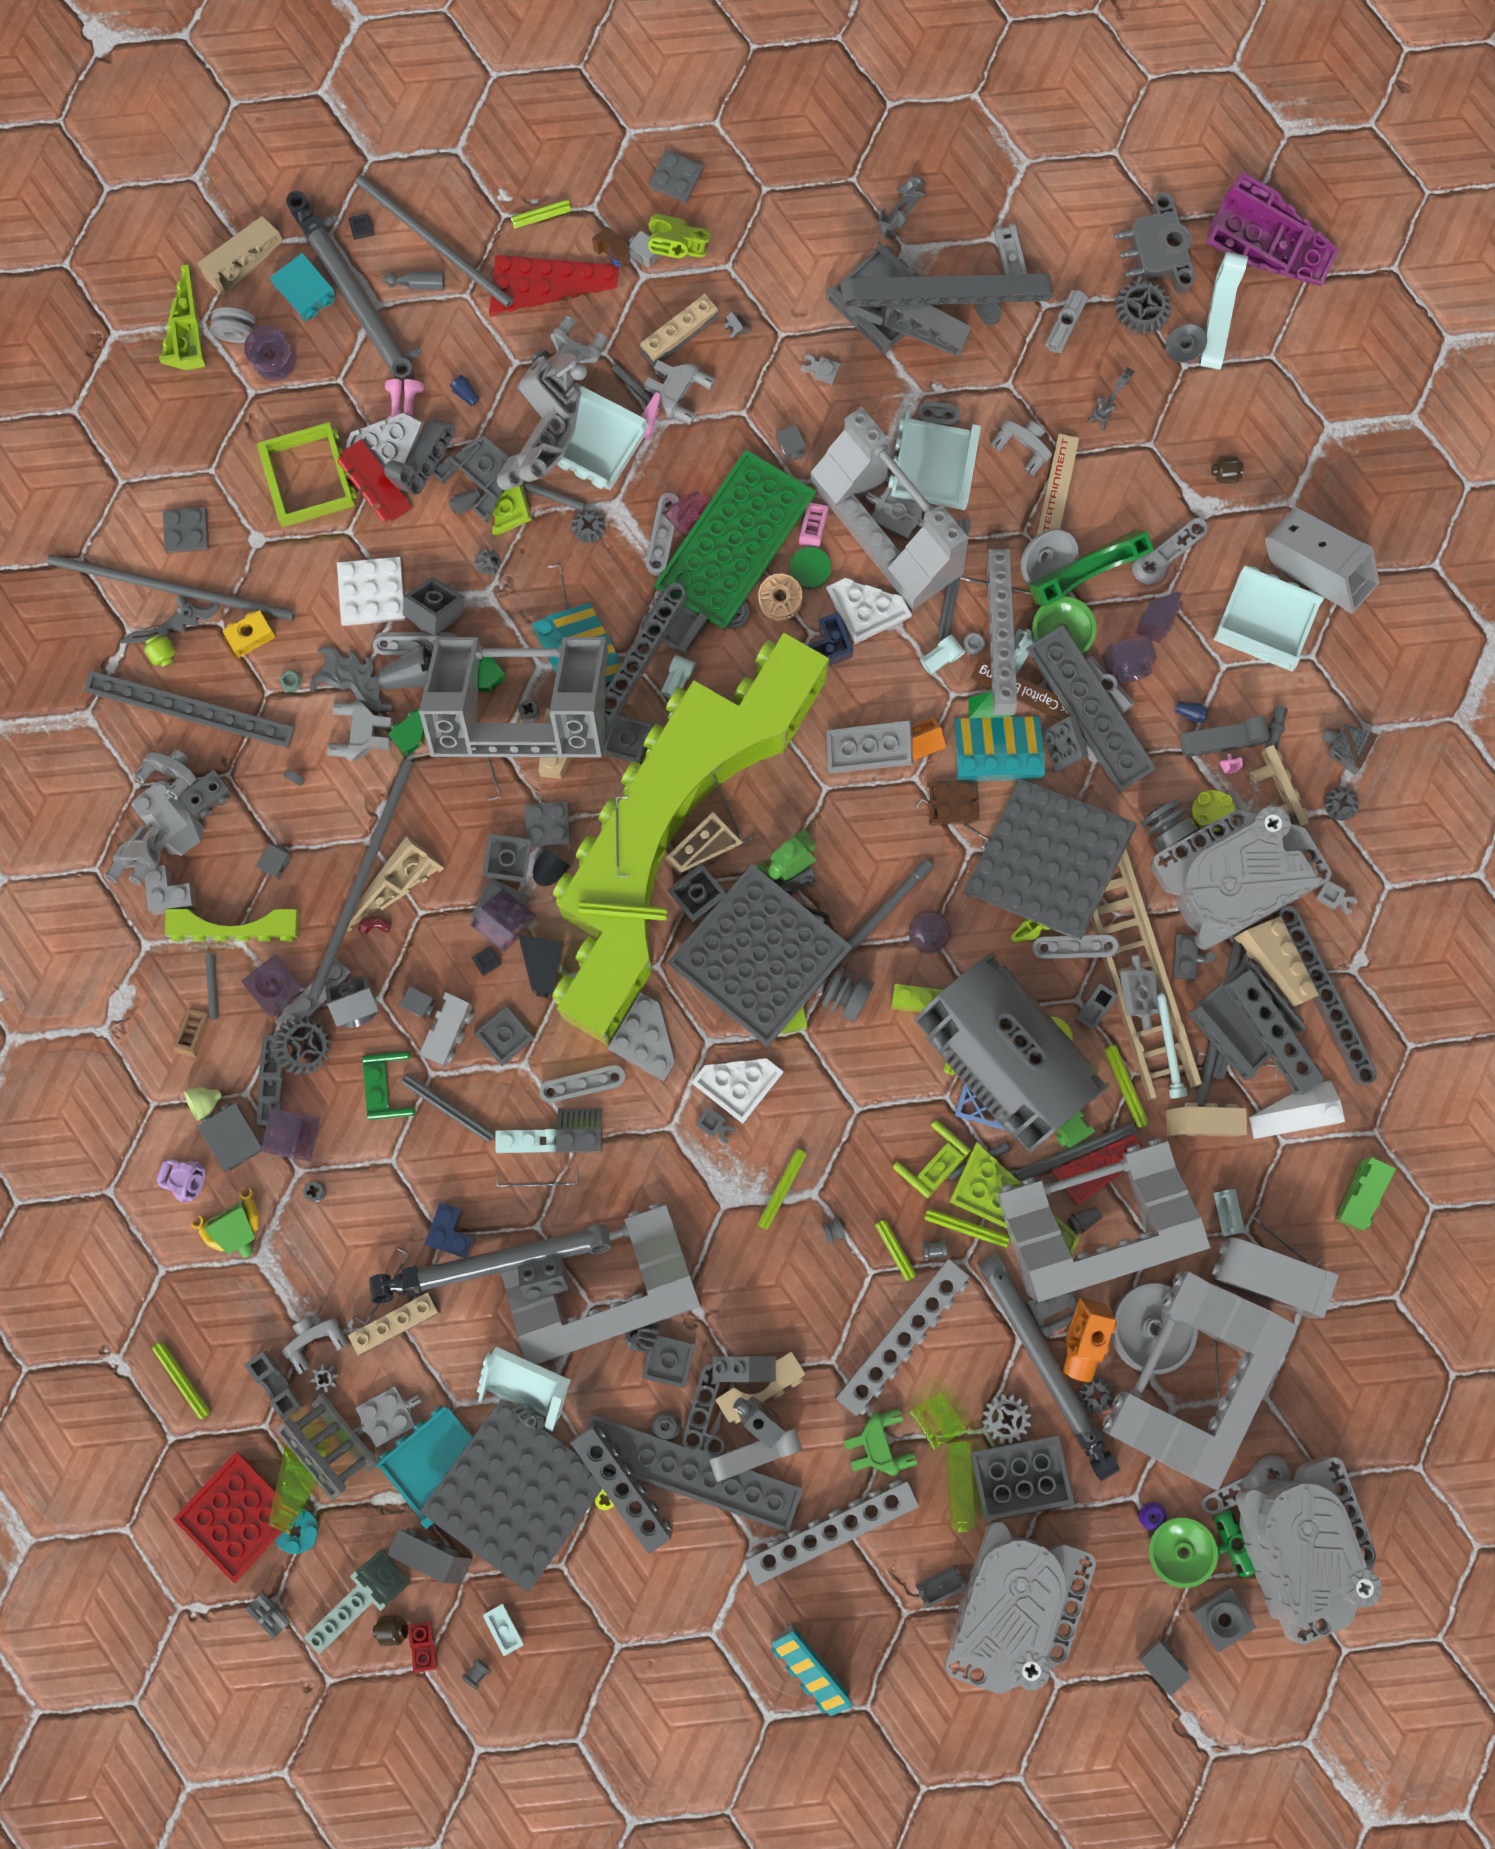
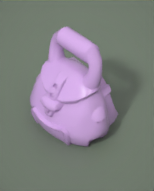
M168 1159L162 1162L156 1180L159 1186L170 1190L179 1201H193L199 1196L206 1177L205 1168L198 1161L189 1160L182 1163L174 1159ZM173 1165L167 1182L164 1183L169 1172L170 1166Z

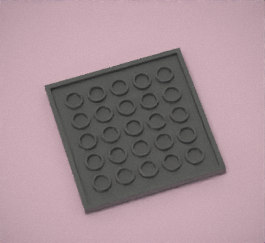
M1020 779L964 893L1081 941L1137 824L1132 820Z
M751 864L726 893L727 895L720 900L667 964L768 1048L849 953L852 946Z
M500 1399L419 1512L529 1593L596 1499L602 1487L580 1456L545 1430L531 1429L524 1425L516 1417L513 1407L503 1399Z

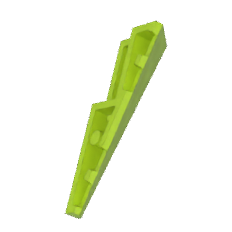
M182 265L180 281L177 282L176 297L173 298L167 323L168 330L166 338L163 339V350L159 356V361L165 365L190 370L206 367L191 269L189 265Z

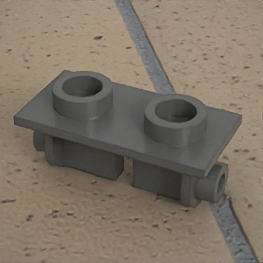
M810 867L784 884L779 879L773 880L790 896L802 888L809 887L816 881Z

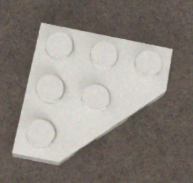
M847 578L826 587V591L837 612H839L854 645L912 616L902 596L892 595L868 585L864 586Z
M767 1058L717 1065L712 1064L705 1065L691 1083L743 1124L784 1072Z

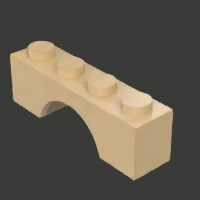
M789 1352L776 1360V1381L770 1382L763 1391L747 1394L734 1387L715 1400L728 1422L734 1421L737 1424L741 1420L738 1411L733 1408V1405L738 1398L742 1397L747 1401L750 1397L754 1396L765 1404L764 1401L771 1396L774 1400L784 1394L783 1389L791 1385L793 1388L803 1382L802 1377L805 1373L793 1353Z

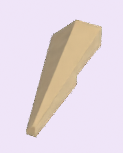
M406 836L358 901L347 930L351 931L352 927L363 918L370 917L378 909L383 910L409 893L410 888L419 882L424 883L428 880L427 877L436 871L441 872L444 867L422 846Z

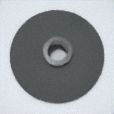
M1194 324L1178 327L1167 339L1166 351L1168 356L1178 363H1187L1197 359L1207 346L1206 333L1200 326Z

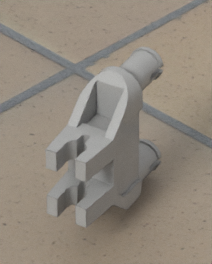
M658 360L654 366L655 374L666 380L664 384H661L648 377L644 384L646 387L645 391L652 395L656 392L660 394L661 404L668 418L676 417L691 425L693 423L692 420L694 421L696 413L680 406L682 399L692 383L696 382L711 390V385L714 386L716 378L700 371L699 366L696 364L671 367Z
M355 700L353 703L334 701L333 715L352 716L350 742L347 745L329 742L328 756L346 757L349 761H356L373 749H391L390 739L375 737L376 729L390 730L394 725L392 718L374 716L360 700Z
M139 826L133 836L118 848L113 856L114 862L104 877L112 883H117L125 869L134 867L135 869L128 879L136 885H141L149 870H154L160 862V852L168 836L160 834L156 840V834L160 830L158 827L152 826L146 833L148 828Z

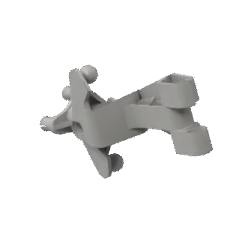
M564 316L558 328L554 329L550 335L557 349L555 355L548 360L543 356L539 357L517 385V389L522 392L538 412L541 420L522 451L509 457L499 472L497 484L502 490L507 491L520 486L524 481L531 482L544 477L565 455L574 434L581 392L574 386L573 381L574 379L582 380L586 377L587 368L583 364L596 363L608 339L604 334L597 333L590 346L581 345L582 342L573 341L568 335L576 322L570 316Z

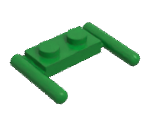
M409 1051L362 1056L367 1120L415 1115L416 1110L414 1107L389 1109L385 1062L408 1060L411 1058Z

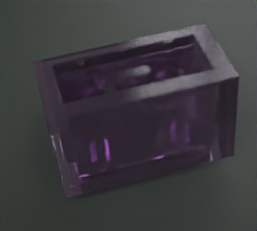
M1175 592L1151 601L1135 633L1159 643L1162 637L1166 638L1175 621L1173 619L1182 605L1183 601L1179 600L1182 593Z
M503 889L479 909L471 926L505 952L519 939L520 935L524 933L537 915Z
M270 1108L261 1152L311 1162L321 1118Z

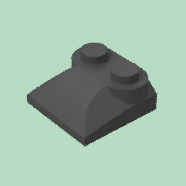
M488 834L482 877L526 883L531 839Z

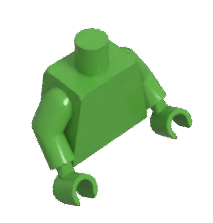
M803 828L799 834H796L795 837L784 843L771 855L770 867L767 866L765 861H762L756 868L772 880L779 879L784 884L797 877L817 861L810 853L816 849V843L809 832Z

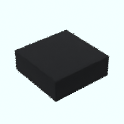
M368 213L348 218L354 240L374 235Z
M490 946L471 957L483 977L502 965Z

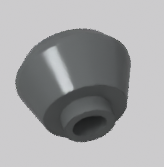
M660 1411L651 1420L652 1434L658 1438L671 1441L680 1433V1419L672 1411Z

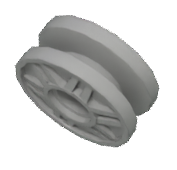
M229 307L217 308L212 311L211 319L213 322L210 325L209 331L213 336L234 343H246L253 340L255 332L252 328L256 325V318L251 313Z

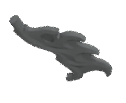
M324 646L317 650L318 653L325 655L326 660L321 672L316 674L311 680L310 690L312 692L316 691L319 683H327L343 691L346 689L353 690L358 700L371 711L382 713V711L393 712V704L383 703L380 700L381 686L378 683L377 676L372 678L374 666L368 657H365L366 664L362 665L357 656L350 650H348L349 658H343L336 649L330 646Z

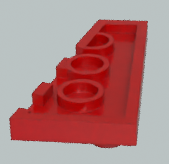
M1132 1135L1050 1172L1057 1181H1061L1121 1162L1120 1160L1123 1159L1121 1153L1127 1152V1147L1138 1144L1140 1147L1143 1146L1135 1135ZM1123 1171L1071 1186L1064 1190L1075 1204L1079 1206Z

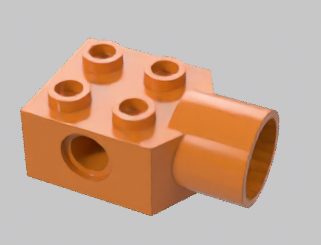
M1079 1298L1066 1336L1067 1358L1063 1367V1372L1074 1379L1091 1382L1098 1363L1103 1361L1104 1355L1109 1351V1340L1111 1334L1115 1333L1117 1322L1104 1303Z

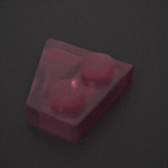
M695 491L665 509L661 514L684 537H687L710 501L701 492Z

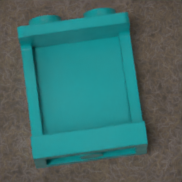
M303 253L270 277L273 287L286 298L300 315L303 322L313 319L318 311L330 306L336 298L333 288Z

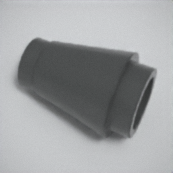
M477 489L453 495L452 499L448 500L455 515H463L478 503L481 496Z
M1097 1207L1071 1214V1218L1068 1219L1069 1227L1076 1235L1079 1233L1083 1234L1102 1219V1214Z

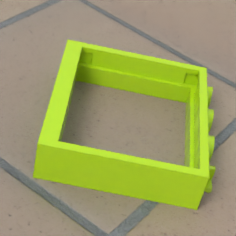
M330 422L256 443L277 517L282 527L355 506L354 499L357 496L354 486H349L348 480L350 478L348 476L350 472L345 473L337 462L342 457L341 452L343 451L342 447L338 448L336 442L340 441L337 429H332ZM328 437L345 497L287 514L270 454Z

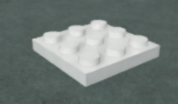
M400 557L337 563L342 626L406 620V617L403 616L404 589Z

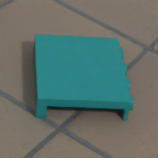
M441 1406L437 1407L430 1413L432 1417L426 1423L423 1420L413 1428L414 1433L407 1438L404 1435L395 1443L397 1447L392 1452L386 1450L377 1458L380 1462L375 1465L376 1468L382 1470L422 1520L420 1523L425 1529L429 1528L434 1522L421 1514L419 1510L473 1437L449 1406L444 1408Z

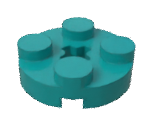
M294 1508L299 1516L275 1541L281 1550L289 1554H299L308 1551L317 1542L319 1522L316 1516L307 1509ZM293 1525L295 1527L301 1526L302 1529L299 1531L300 1537L291 1534V1527Z

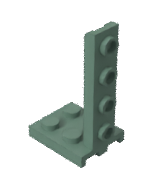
M382 1549L350 1576L357 1586L304 1637L318 1654L324 1651L372 1603L381 1611L411 1584L409 1579Z

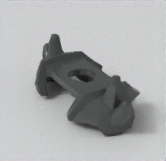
M910 176V180L896 189V191L903 193V198L889 216L886 215L885 209H881L877 223L880 225L881 234L885 239H887L888 235L896 238L895 228L903 227L907 220L906 217L920 198L926 196L924 185L927 183L922 178ZM908 203V208L902 212L900 209Z

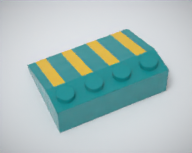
M590 602L549 615L531 624L542 648H559L562 645L563 637H606L608 658L605 670V688L609 686L622 663ZM547 657L556 674L559 662L558 657Z
M1040 716L954 718L956 780H970V782L1043 779L1045 763Z
M792 1623L771 1640L773 1646L771 1651L779 1660L781 1658L785 1660L788 1664L785 1667L793 1678L795 1676L799 1677L803 1682L800 1684L801 1688L808 1696L812 1693L817 1699L815 1705L823 1714L827 1712L832 1716L853 1705L850 1693Z

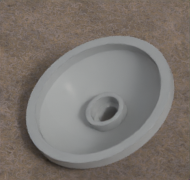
M1050 529L1038 534L1027 545L1021 559V573L1024 580L1030 584L1078 559L1076 540L1068 532L1061 529Z

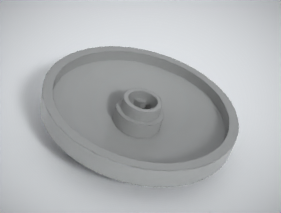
M1163 1284L1139 1285L1125 1293L1114 1308L1112 1315L1117 1322L1115 1333L1111 1334L1114 1347L1123 1361L1137 1371L1143 1372L1169 1319L1167 1318L1168 1313L1162 1311V1308L1164 1306V1297L1172 1289L1170 1286ZM1181 1320L1179 1323H1176L1152 1374L1168 1373L1183 1365L1194 1350L1198 1330Z

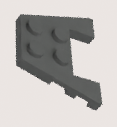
M482 436L461 449L460 453L446 458L442 464L434 469L432 475L445 484L458 469L465 473L486 492L472 510L488 523L503 492L497 484V476L509 457L489 439Z

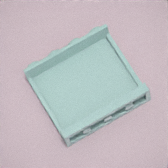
M575 383L574 386L581 392L576 427L566 453L557 465L566 471L568 469L574 471V474L583 480L586 478L591 480L592 484L599 489L604 487L611 490L644 438L645 431L649 425L646 419Z
M906 412L905 419L900 420L898 429L899 432H902L901 438L897 437L895 450L899 451L898 457L894 456L893 460L928 503L942 504L945 507L965 510L969 500L981 426L973 424L971 430L909 419L910 412ZM890 475L888 487L892 488L891 496L914 500L897 477Z
M1244 566L1213 640L1293 672L1298 665L1300 653L1324 597L1319 596L1320 594L1313 590H1304L1296 583L1284 582L1276 575L1264 574L1256 567Z
M495 1347L492 1354L488 1352L483 1362L484 1367L481 1371L482 1376L477 1392L480 1393L478 1401L482 1402L486 1392L489 1391L515 1404L517 1402L529 1404L540 1415L547 1418L544 1430L552 1434L561 1415L571 1380L498 1347Z

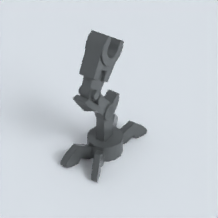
M1127 367L1123 375L1116 381V388L1106 404L1105 397H1098L1099 404L1087 421L1100 420L1102 422L1101 429L1105 431L1112 410L1116 408V404L1113 402L1120 389H1123L1129 383L1130 378L1135 373L1134 370Z

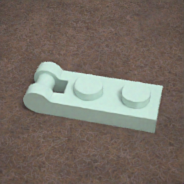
M556 1129L496 1131V1153L556 1152ZM540 1137H546V1145H540Z

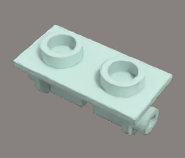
M1019 629L1014 636L1016 675L1029 655L1026 648L1035 643L1032 631L1029 629L1025 631Z
M1231 1189L1213 1193L1223 1237L1244 1233L1245 1230L1236 1190Z

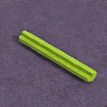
M580 901L579 912L582 914L666 920L668 913L667 908L593 901Z
M1116 1045L1107 1047L1105 1049L1106 1055L1135 1124L1138 1128L1144 1127L1149 1122Z
M796 1149L758 1222L759 1227L765 1230L769 1229L807 1155L803 1150Z
M933 1209L926 1211L925 1220L1004 1248L1009 1244L1010 1237Z
M164 1342L154 1345L152 1350L199 1419L207 1417L211 1411Z

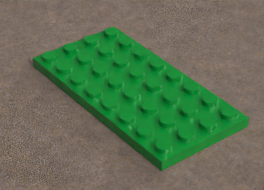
M745 449L654 584V588L663 593L669 585L673 583L681 584L687 594V602L684 606L698 615L700 613L708 617L709 622L726 631L816 496V491ZM681 592L672 594L673 599H678L682 596Z

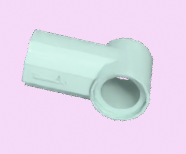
M953 635L943 639L937 645V648L920 659L924 669L930 675L948 662L956 661L965 653V650Z
M675 655L669 668L670 673L661 693L671 698L678 687L683 689L686 681L690 680L696 663Z

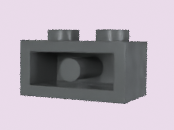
M213 770L180 795V798L199 820L211 815L212 810L218 805L226 804L233 793L218 773Z
M561 1256L518 1266L519 1288L525 1301L569 1290L567 1268Z
M1156 1639L1136 1658L1161 1687L1172 1696L1191 1678L1187 1673L1189 1668L1181 1659L1176 1661L1171 1654L1174 1651L1165 1641L1160 1643Z

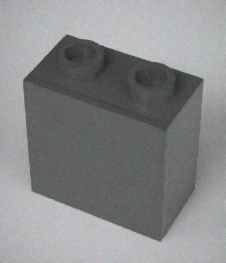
M713 1356V1382L776 1381V1356Z

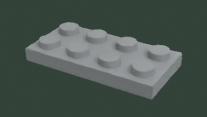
M910 721L827 730L828 772L833 774L914 765L912 723Z

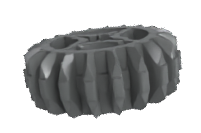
M1144 279L1140 281V284L1134 280L1132 286L1127 284L1124 288L1125 290L1122 289L1119 292V297L1115 301L1117 304L1115 312H1118L1116 319H1122L1120 325H1127L1126 331L1133 329L1134 335L1141 331L1142 336L1148 331L1152 335L1155 330L1159 331L1162 325H1166L1167 318L1171 315L1169 310H1171L1172 305L1168 303L1170 296H1164L1166 289L1159 290L1160 283L1153 286L1152 280L1148 284H1145ZM1138 295H1143V296L1140 297V298L1134 297V296H1138ZM1145 301V305H1144L1145 309H1144L1143 313L1141 314V310H1142L1141 307H1142V305H1143V302ZM1146 317L1152 318L1150 320H1143Z
M296 1016L294 1020L291 1018L287 1019V1025L281 1024L280 1028L282 1031H275V1035L279 1039L272 1040V1043L278 1044V1047L272 1049L273 1052H279L275 1060H283L280 1063V1067L287 1066V1072L294 1070L295 1075H300L301 1072L304 1075H308L310 1071L317 1072V1066L323 1067L324 1063L322 1060L329 1059L325 1052H331L332 1050L330 1047H326V1044L331 1043L332 1040L325 1039L329 1032L321 1031L324 1025H317V1019L310 1021L309 1016H304L303 1019L300 1016ZM296 1028L306 1029L299 1038L290 1036L291 1032ZM313 1035L316 1039L317 1047L312 1043ZM298 1042H303L302 1045L306 1049H301V1045ZM287 1044L292 1048L291 1055L288 1053ZM305 1053L308 1055H314V1057L305 1064L298 1062L300 1058H303Z

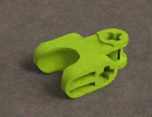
M655 214L650 218L649 230L652 235L648 240V247L652 253L673 258H682L686 254L699 258L706 256L707 248L705 245L711 239L709 231L703 228L690 227L685 220L661 214Z

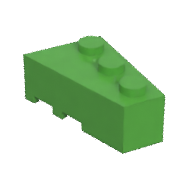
M1081 1111L1056 1131L1058 1134L1056 1139L1062 1147L1066 1146L1069 1149L1095 1132L1092 1126H1087L1082 1118L1083 1114Z
M1372 1157L1360 1160L1335 1220L1357 1231L1368 1229L1373 1221L1372 1215L1380 1205L1382 1196L1396 1168Z

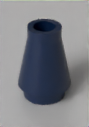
M460 375L450 384L452 392L471 407L480 400L467 377Z
M1178 701L1175 713L1184 716L1196 724L1198 722L1204 723L1209 707L1204 706V703Z

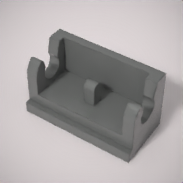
M956 1565L915 1585L926 1608L967 1589Z

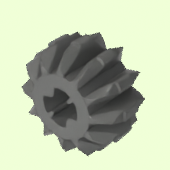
M655 1322L624 1333L626 1335L624 1342L628 1343V1348L639 1352H647L648 1349H653L654 1342H658L657 1335L660 1332L657 1328L659 1323Z

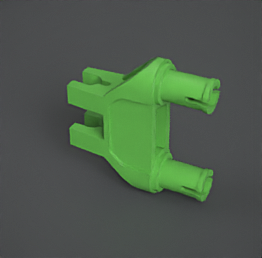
M899 1408L882 1414L877 1413V1411L873 1412L860 1435L843 1440L846 1450L864 1445L867 1453L866 1457L850 1462L853 1471L872 1466L887 1474L896 1476L900 1470L917 1466L915 1459L907 1461L915 1458L913 1451L895 1458L891 1456L883 1432L885 1430L884 1427L903 1422L902 1416L892 1418L901 1414Z

